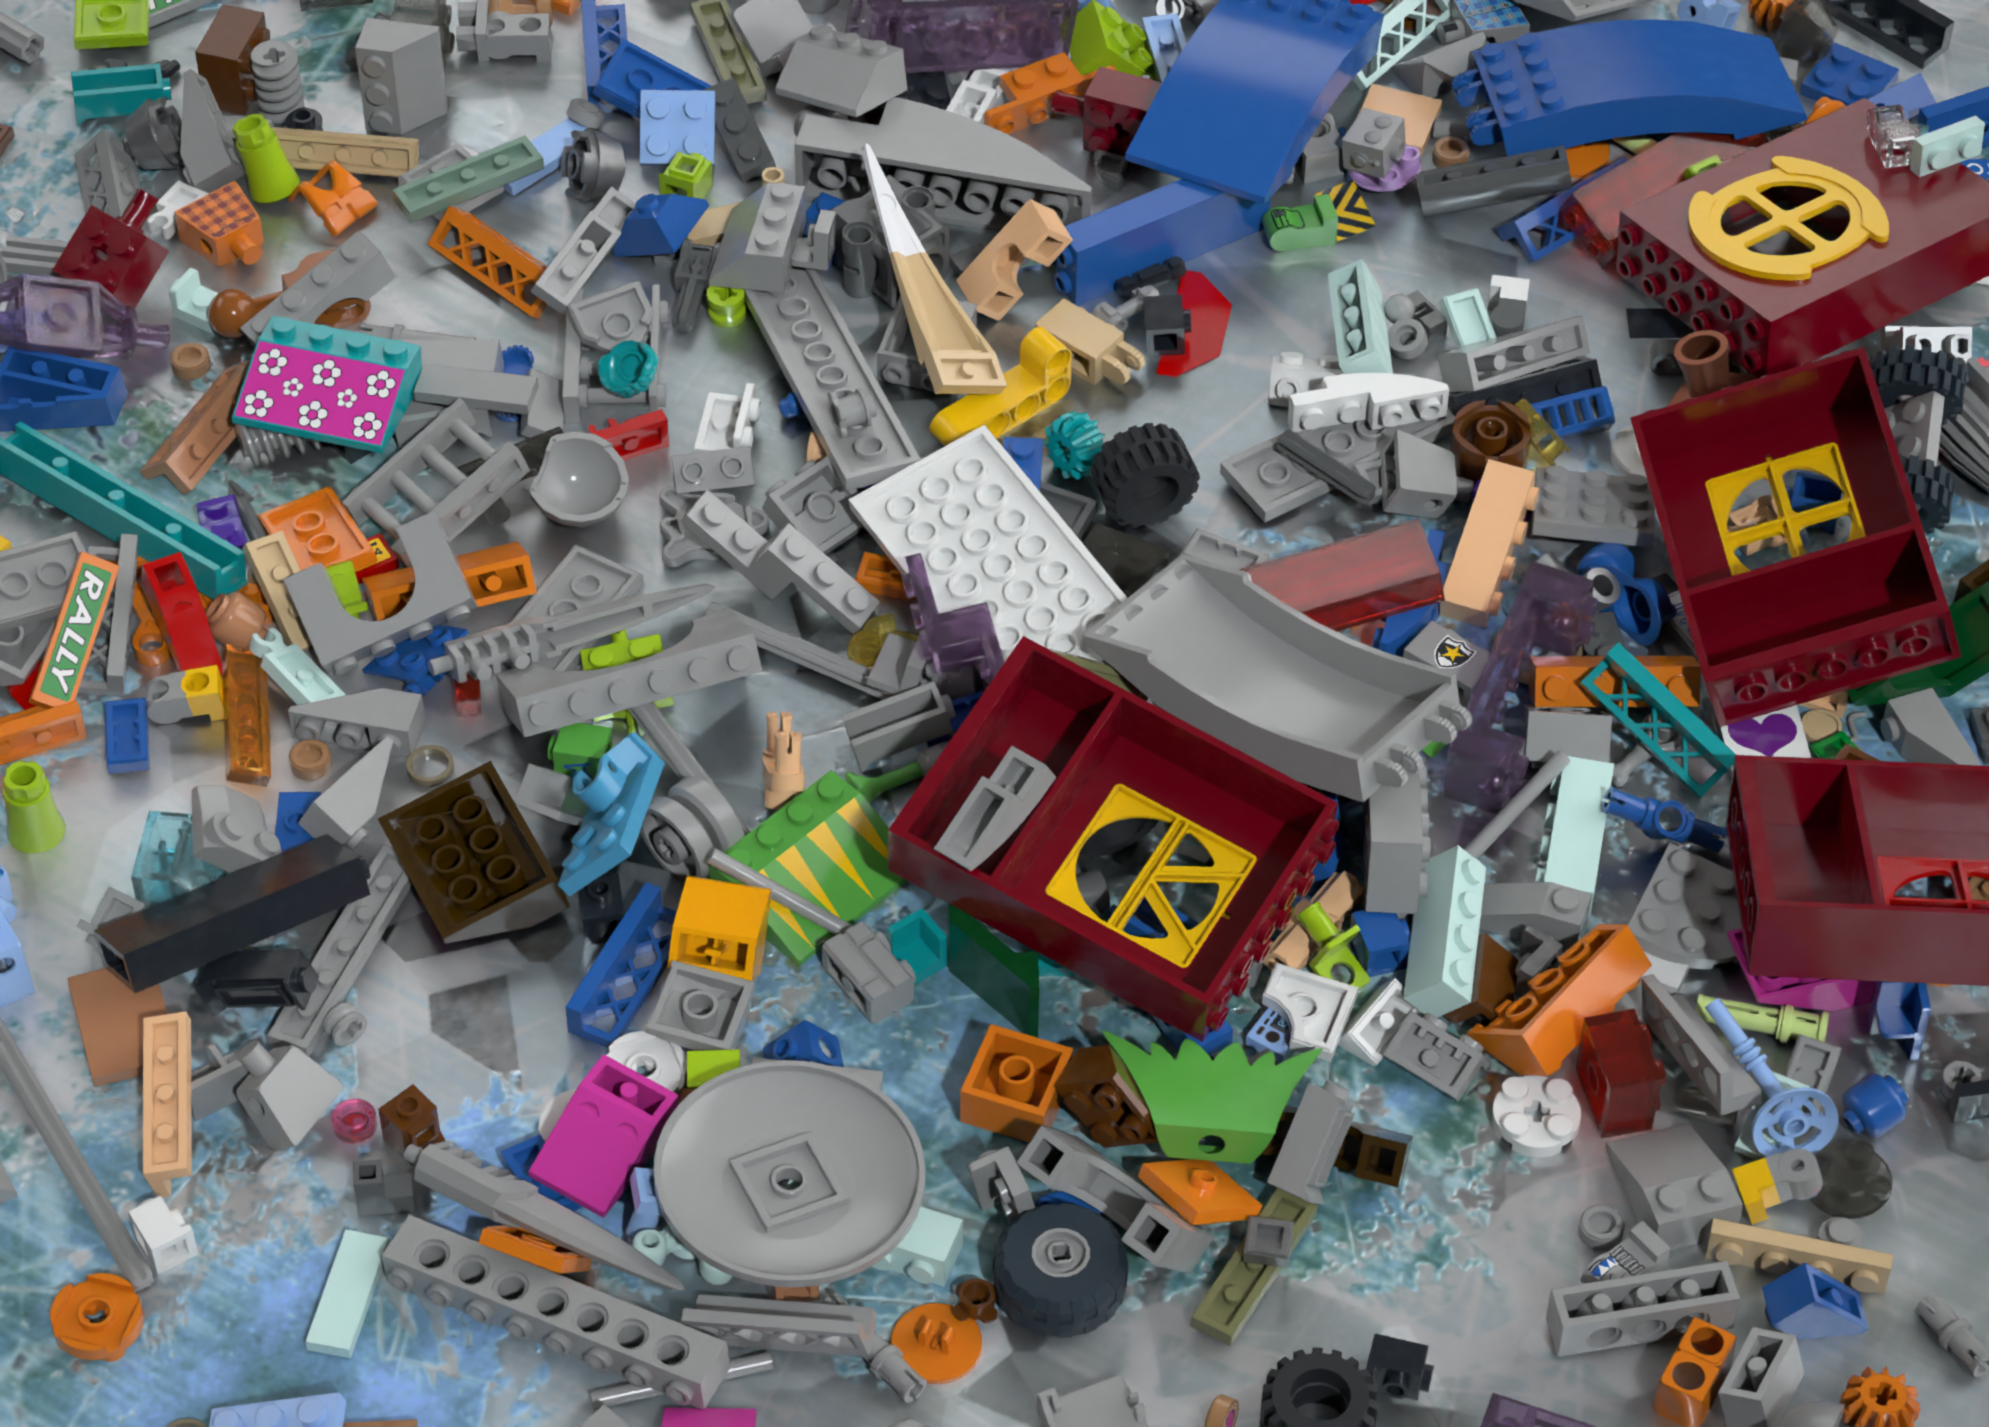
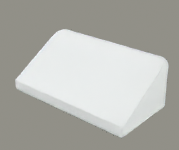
M1394 978L1382 984L1344 1028L1338 1046L1368 1064L1376 1066L1383 1059L1384 1051L1410 1011L1417 1015H1420L1421 1011L1403 999L1405 987Z

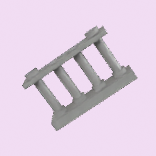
M652 285V304L650 305L654 315L651 322V332H647L643 343L653 348L658 357L657 372L655 373V380L650 383L649 388L644 392H640L639 395H634L632 398L611 394L606 388H588V384H582V380H589L590 376H599V360H589V356H584V352H591L593 347L582 344L568 313L566 314L562 395L565 424H580L581 408H588V404L649 403L650 413L659 410V407H666V383H660L661 323H669L668 300H661L660 285ZM583 287L580 289V291L577 293V295L574 297L571 303L584 299Z
M461 398L456 400L450 407L442 410L432 423L363 484L354 488L350 495L342 501L358 526L371 517L397 540L391 548L404 568L412 567V564L396 530L397 527L403 524L383 507L396 493L401 491L426 514L433 511L440 520L449 542H451L530 471L520 450L510 441L501 449L495 450L471 428L476 421ZM458 438L485 461L483 465L468 477L442 455ZM429 464L456 488L440 503H437L412 480Z

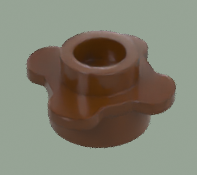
M975 1278L959 1283L956 1286L955 1294L958 1296V1303L953 1307V1315L956 1319L965 1321L970 1318L981 1320L986 1324L992 1323L997 1319L998 1312L994 1306L998 1298L994 1285H991L986 1280Z

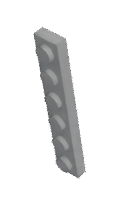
M383 844L369 867L371 877L367 879V884L371 895L346 905L313 959L311 965L319 978L306 1009L300 1010L298 1005L284 1007L267 1035L269 1046L278 1048L293 1045L306 1055H311L324 1033L322 1024L325 1017L334 1007L342 1003L413 885L393 847Z

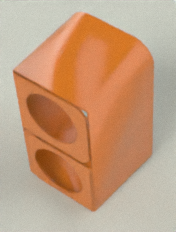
M1693 1317L1658 1382L1652 1402L1654 1411L1658 1415L1684 1427H1699L1702 1425L1731 1369L1737 1336L1704 1320ZM1691 1343L1715 1354H1701L1693 1348ZM1682 1362L1695 1363L1704 1371L1705 1381L1697 1389H1683L1674 1382L1672 1377L1673 1369Z

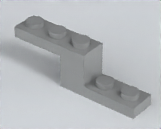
M611 186L595 209L588 213L530 292L562 314L567 305L571 303L580 289L585 287L614 248L622 234L621 229L625 219L634 209L635 203Z
M708 489L698 498L680 521L771 600L793 582L852 634L862 627L880 603L879 600L791 524L788 523L771 540L767 541Z

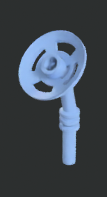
M1717 998L1708 1004L1705 1009L1734 1048L1732 1054L1740 1056L1737 1060L1739 1064L1745 1063L1744 1070L1752 1073L1769 1098L1756 1114L1752 1124V1139L1758 1151L1765 1157L1798 1148L1806 1149L1813 1153V1155L1821 1151L1831 1141L1838 1127V1111L1832 1099L1824 1092L1814 1088L1800 1087L1784 1091L1765 1062L1767 1056L1759 1054L1761 1048L1753 1046L1756 1042L1754 1038L1748 1039L1721 999ZM1811 1097L1819 1101L1824 1108V1113H1818L1817 1108L1808 1098ZM1800 1106H1806L1810 1113H1803ZM1773 1107H1775L1773 1113H1768ZM1779 1123L1783 1130L1782 1133L1776 1131L1773 1125ZM1811 1126L1819 1129L1809 1140L1794 1146L1793 1138L1803 1135ZM1767 1128L1770 1136L1778 1141L1777 1146L1765 1140L1762 1134L1763 1129Z

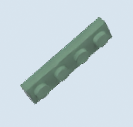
M524 135L392 189L393 200L410 223H413L447 209L449 205L454 206L544 169L543 157Z

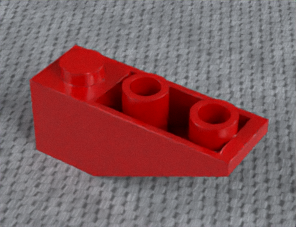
M178 552L143 564L140 585L178 671L217 665L221 677H225V671L197 587L182 553Z

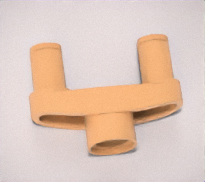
M780 711V728L777 712L766 713L767 748L762 751L764 806L775 810L781 809L802 793V791H805V771L801 763L802 734L792 731L793 714Z

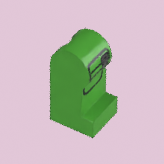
M1329 194L1314 196V204L1292 207L1291 209L1284 206L1270 209L1262 218V226L1270 246L1277 251L1336 244L1338 215Z

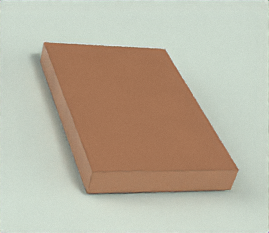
M106 968L68 977V985L94 1087L142 1076L143 1018L167 1014L160 984L134 993Z

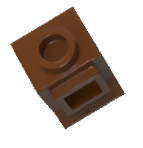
M414 1084L378 1108L383 1140L403 1159L404 1152L410 1144L425 1149L430 1143L445 1142V1138L440 1131L437 1106Z

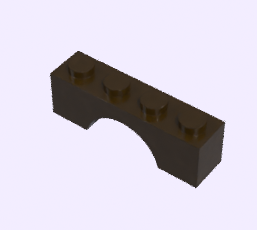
M1285 1106L1276 1132L1261 1154L1279 1155L1298 1108ZM1352 1121L1333 1166L1339 1167L1357 1178L1399 1187L1405 1176L1413 1136Z

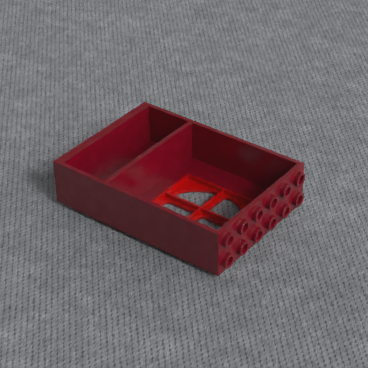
M1735 755L1725 825L1749 975L1989 986V901L1973 900L1968 882L1969 877L1989 879V766ZM1944 875L1952 881L1955 899L1895 897L1894 894L1901 887L1914 880Z

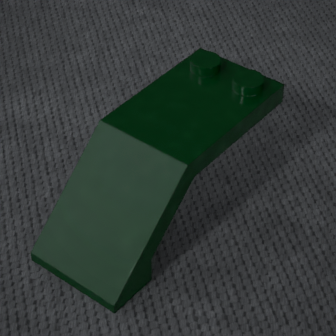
M1989 581L1948 606L1961 653L1960 658L1847 690L1846 692L1855 706L1884 704L1890 699L1928 688H1933L1938 698L1950 697L1989 672Z
M947 903L949 972L1023 1034L1038 1038V952H1014L971 915Z

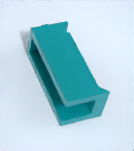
M160 63L71 71L77 127L89 118L130 115L149 98L153 101L161 97H165L166 100H172L169 77L162 78Z

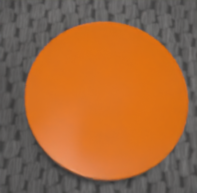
M929 1303L915 1307L899 1319L892 1332L891 1345H896L903 1352L902 1358L927 1381V1384H946L964 1377L976 1366L981 1356L982 1335L979 1326L974 1319L969 1318L965 1321L956 1319L953 1315V1305Z

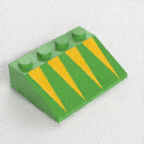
M832 770L724 852L852 925L907 882V880L888 870L889 827L858 790ZM709 864L710 879L744 884ZM771 899L766 940L799 967L820 951L825 941L836 936Z

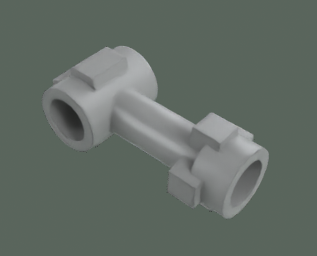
M1150 284L1142 288L1138 287L1131 292L1132 299L1115 308L1107 302H1101L1095 306L1091 314L1124 332L1128 325L1127 318L1138 312L1142 315L1144 314L1143 297L1160 295L1157 289Z

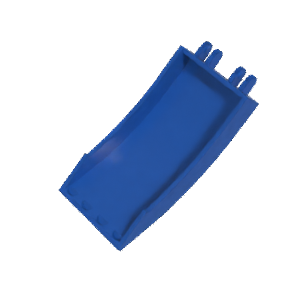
M1220 0L1194 32L1162 82L1125 154V160L1264 205L1291 177L1292 169L1305 146L1337 97L1377 54L1384 14L1373 11L1370 6L1365 4H1350L1351 2L1348 0Z
M1659 19L1613 20L1572 25L1538 33H1527L1514 40L1503 43H1491L1482 49L1472 51L1476 69L1465 71L1463 74L1459 73L1451 81L1452 89L1456 94V100L1461 107L1470 108L1471 105L1488 104V108L1470 113L1467 119H1465V125L1468 131H1470L1472 143L1480 147L1485 144L1490 145L1502 142L1507 156L1564 145L1565 149L1581 144L1612 138L1654 133L1701 132L1733 134L1734 140L1807 120V114L1771 38L1693 21Z

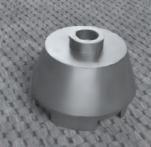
M165 97L154 101L150 98L147 99L123 121L124 143L131 157H135L138 164L145 170L177 169L179 164L184 162L180 154L182 120L173 105L165 107Z
M586 128L584 131H571V136L574 138L572 146L564 145L561 159V176L569 178L570 188L566 189V196L569 198H579L581 202L586 203L603 198L611 186L618 191L626 170L621 143L592 128Z

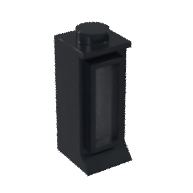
M301 949L235 951L207 963L195 990L213 1016L226 1008L293 1007L298 1005L300 1010H305L311 994L317 986L319 976Z

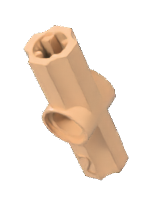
M1345 870L1342 873L1334 872L1310 901L1302 899L1295 906L1286 928L1272 943L1270 951L1263 961L1270 970V973H1272L1276 963L1302 970L1317 953L1316 950L1319 946L1303 924L1296 918L1310 905L1319 901L1321 907L1337 929L1341 930L1343 921L1364 898L1365 889L1359 884L1357 877Z

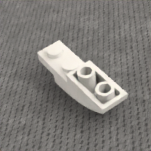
M1351 373L1325 376L1322 380V389L1291 394L1289 396L1287 422L1292 431L1300 432L1367 419L1371 430L1446 417L1449 387L1445 383L1427 378L1392 373Z

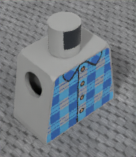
M1454 0L1452 2L1451 20L1438 23L1437 34L1442 44H1448L1484 31L1486 36L1484 47L1491 43H1503L1517 39L1529 33L1530 24L1517 3L1513 0Z

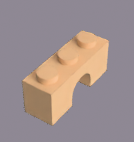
M1029 199L974 261L969 264L956 281L969 303L977 304V312L1000 321L1023 296V292L1017 283V272L1021 263L1026 258H1029L1049 267L1073 239L1053 209Z

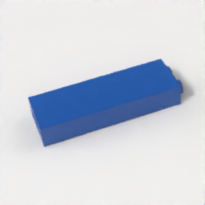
M1180 179L1065 226L1073 241L1056 258L1055 286L1059 293L1066 295L1076 306L1082 305L1116 291L1115 282L1124 276L1132 277L1134 272L1156 263L1161 265L1164 260L1174 256L1180 257L1186 262L1264 230L1262 218L1270 210L1271 198L1263 205L1189 180Z

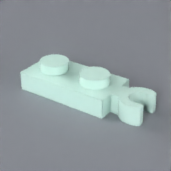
M269 628L265 640L261 639L257 633L252 634L249 649L254 655L263 658L260 667L297 705L346 695L296 643L286 646L282 642V634L277 629Z

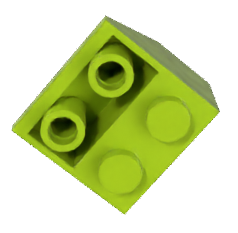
M1092 0L1062 26L1072 62L1081 75L1096 71L1099 66L1107 67L1113 65L1117 71L1139 77L1150 75L1151 80L1157 81L1152 66L1154 61L1148 53L1144 31L1137 24H1129L1123 20L1113 8H1105L1095 0Z

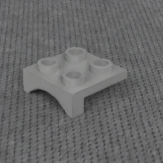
M1121 1373L1058 1396L1054 1387L1037 1393V1412L1045 1427H1149L1146 1422L1145 1406L1143 1402L1138 1404V1392L1131 1393Z

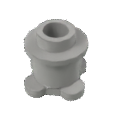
M861 388L855 389L854 394L840 398L837 397L835 391L828 392L829 415L840 438L848 436L847 428L862 424L865 427L871 426V418L876 417V407L871 394L865 395Z

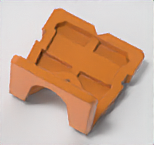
M331 160L324 165L309 182L303 181L297 185L287 198L291 203L303 194L316 215L322 218L324 221L323 225L333 237H337L351 227L355 219L360 220L375 209L378 203L369 190L365 191L361 187L362 183L335 160ZM330 172L332 178L331 190H323L314 186Z

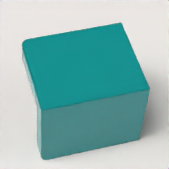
M923 908L887 928V940L891 946V953L898 961L904 959L910 964L916 976L914 985L947 967V937Z

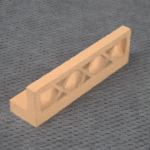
M186 1011L143 1018V1175L156 1196H161L162 1198L171 1196V1179L192 1176L191 1018Z

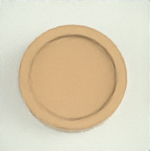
M1811 710L1801 720L1806 740L1812 744L1842 731L1840 718L1828 710Z

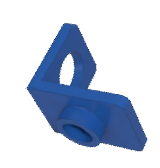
M804 1020L764 1046L762 1050L763 1057L766 1059L814 1061L824 1065L844 1067L838 1038L807 1020ZM819 1039L829 1048L831 1058L822 1051Z

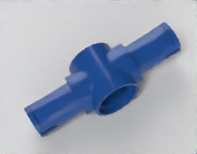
M1610 787L1604 796V799L1610 801L1602 803L1601 810L1603 813H1609L1634 822V826L1641 829L1650 839H1670L1681 844L1687 841L1710 849L1715 853L1720 852L1725 843L1719 840L1720 837L1726 838L1727 831L1725 827H1719L1695 818L1694 813L1688 811L1678 801H1659L1648 796L1641 799L1619 791L1614 787ZM1662 810L1666 811L1669 815L1670 824L1667 830H1664L1659 823V814Z

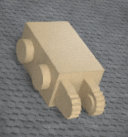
M1064 298L1035 323V328L1044 327L1071 350V372L1094 386L1104 377L1116 383L1124 384L1131 377L1128 367L1131 370L1139 371L1145 366L1146 358H1144L1141 351H1138V349L1124 341V333Z

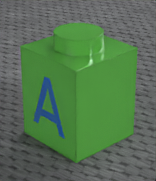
M575 723L561 727L558 736H551L548 746V760H553L554 771L572 777L571 774L576 770H582L593 781L598 772L600 758L613 748L612 730L610 727L585 723Z

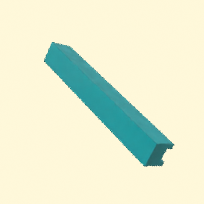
M21 421L15 424L16 433L6 439L0 437L1 475L120 544L121 534L138 535V556L149 562L181 552L197 590L213 600L219 594L224 593L227 595L236 592L248 584L245 571V555L241 549Z

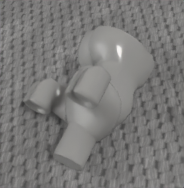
M952 655L940 656L937 658V662L926 664V675L929 678H923L920 686L935 681L940 696L948 694L951 701L984 690V678L975 668L974 664L968 662L961 669H956V657Z

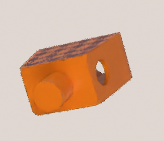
M236 181L174 211L179 240L216 266H225L238 258L246 265H251L261 257V246L264 243L261 220Z

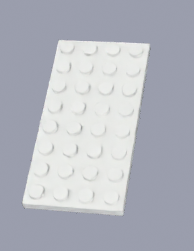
M985 425L848 499L851 511L988 684L991 683L1023 636L1046 648L1107 663L1083 642L1082 635L1127 599L1126 595Z

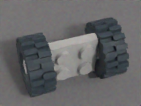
M1906 345L1904 350L1894 346L1889 348V353L1882 349L1877 352L1876 356L1872 355L1869 358V363L1923 530L1926 534L1934 533V528L1941 530L1945 527V523L1948 524L1950 521L1954 481L1951 472L1946 473L1947 468L1942 465L1937 466L1941 426L1947 424V419L1952 422L1956 420L1958 414L1961 415L1963 411L1967 372H1965L1964 364H1959V359L1954 356L1947 358V352L1939 350L1937 353L1931 352V347L1923 346L1922 350L1915 349L1914 345Z

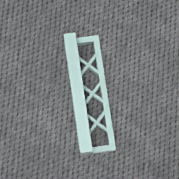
M1394 0L1380 12L1384 14L1377 54L1371 59V73L1365 76L1361 70L1353 78L1359 90L1362 91L1369 87L1437 28L1438 23L1447 20L1451 16L1452 11L1450 0H1435L1442 10L1437 16L1426 14L1427 0ZM1405 17L1417 19L1415 35L1404 33ZM1383 36L1394 38L1392 55L1381 53V38Z

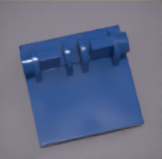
M436 625L432 627L434 631L422 639L412 641L408 638L395 644L396 649L385 656L374 658L362 671L365 674L403 680L406 683L404 692L422 694L423 698L436 685L435 682L439 683L443 679V675L449 673L448 671L432 676L428 668V660L444 656V642L464 637L469 631L463 628Z

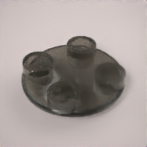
M1856 1139L1850 1143L1831 1144L1825 1146L1821 1151L1812 1152L1817 1159L1823 1184L1819 1193L1809 1200L1818 1209L1833 1217L1860 1219L1876 1213L1887 1203L1892 1192V1175L1886 1162L1874 1152V1147L1866 1140Z

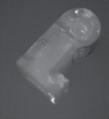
M1901 104L1869 108L1866 118L1868 134L1885 168L1911 165L1913 140L1922 134L1918 125L1911 124L1906 119ZM1893 149H1901L1906 154L1893 155Z

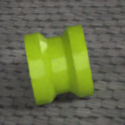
M709 286L707 289V301L709 304L708 317L714 325L723 328L734 327L742 323L746 316V306L744 304L745 290Z

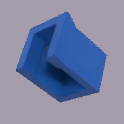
M1798 471L1794 487L1786 486L1792 510L1796 513L1839 501L1842 491L1824 476ZM1837 518L1810 525L1809 527L1823 529L1830 535H1834Z

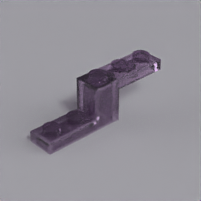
M921 553L905 556L908 573L902 574L901 578L906 597H915L916 604L910 605L915 629L923 628L925 635L918 636L924 660H933L936 674L977 664L981 679L989 678L991 682L1005 661L987 602L939 614Z

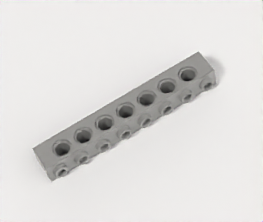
M412 1215L407 1217L381 1255L387 1281L398 1290L403 1292L413 1291L428 1297L437 1306L442 1308L452 1307L467 1313L473 1320L479 1323H491L504 1328L518 1339H531L546 1345L557 1355H570L587 1362L589 1366L599 1372L605 1373L609 1371L627 1378L631 1384L638 1388L647 1389L650 1387L666 1394L671 1400L680 1405L691 1404L705 1410L730 1369L726 1341L519 1258L481 1245L474 1240ZM670 1362H678L676 1364L668 1365V1363Z

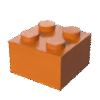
M990 1024L960 1090V1122L1030 1143L1041 1126L1051 1128L1064 1100L1055 1089L1054 1084L1072 1060L1073 1048Z

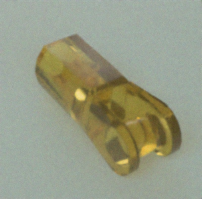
M1526 399L1518 401L1514 406L1525 413L1531 425L1530 444L1551 466H1555V460L1564 451L1569 453L1571 451L1570 447ZM1550 434L1554 440L1543 449L1539 442L1546 435Z

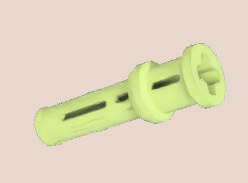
M1699 994L1696 1012L1706 1023L1716 1024L1705 1007L1717 998ZM1721 999L1741 1029L1776 1035V1040H1780L1781 1043H1787L1788 1040L1797 1041L1799 1034L1822 1042L1826 1040L1830 1016L1828 1011H1823L1820 1015L1794 1010L1793 1005L1789 1004L1781 1006V1009Z

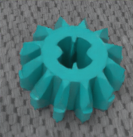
M1066 412L1058 416L1055 421L1045 428L1047 437L1043 439V444L1048 448V453L1045 457L1052 459L1054 462L1053 470L1061 469L1065 479L1073 477L1078 480L1091 475L1090 466L1094 464L1093 458L1095 454L1102 451L1101 446L1104 444L1103 438L1106 434L1100 433L1098 430V420L1090 421L1089 415L1086 412Z

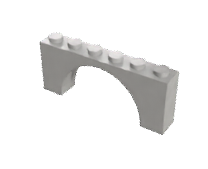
M728 609L692 619L693 629L684 640L663 652L635 662L587 671H556L542 668L536 663H531L525 669L513 668L495 673L504 712L522 735L528 737L762 672L755 635L748 626Z

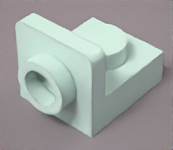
M189 268L171 285L169 296L173 317L212 333L214 329L208 319V308L211 300L218 293L200 285L198 270Z

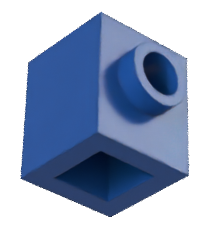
M1365 908L1352 913L1350 928L1358 925L1361 930L1350 943L1360 965L1368 976L1374 977L1406 969L1410 932L1405 919H1399L1397 913L1366 912Z

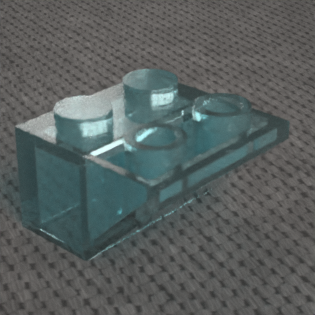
M149 811L131 875L136 900L152 907L232 874L193 856L192 814Z

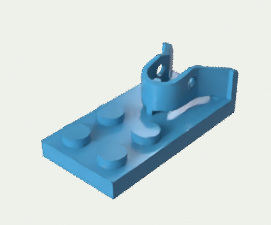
M635 732L627 735L600 758L598 772L593 781L582 770H576L571 774L573 777V792L588 808L579 831L572 838L571 842L574 844L572 850L562 864L564 870L558 886L569 897L632 854L665 764ZM608 764L612 767L614 772L610 770Z

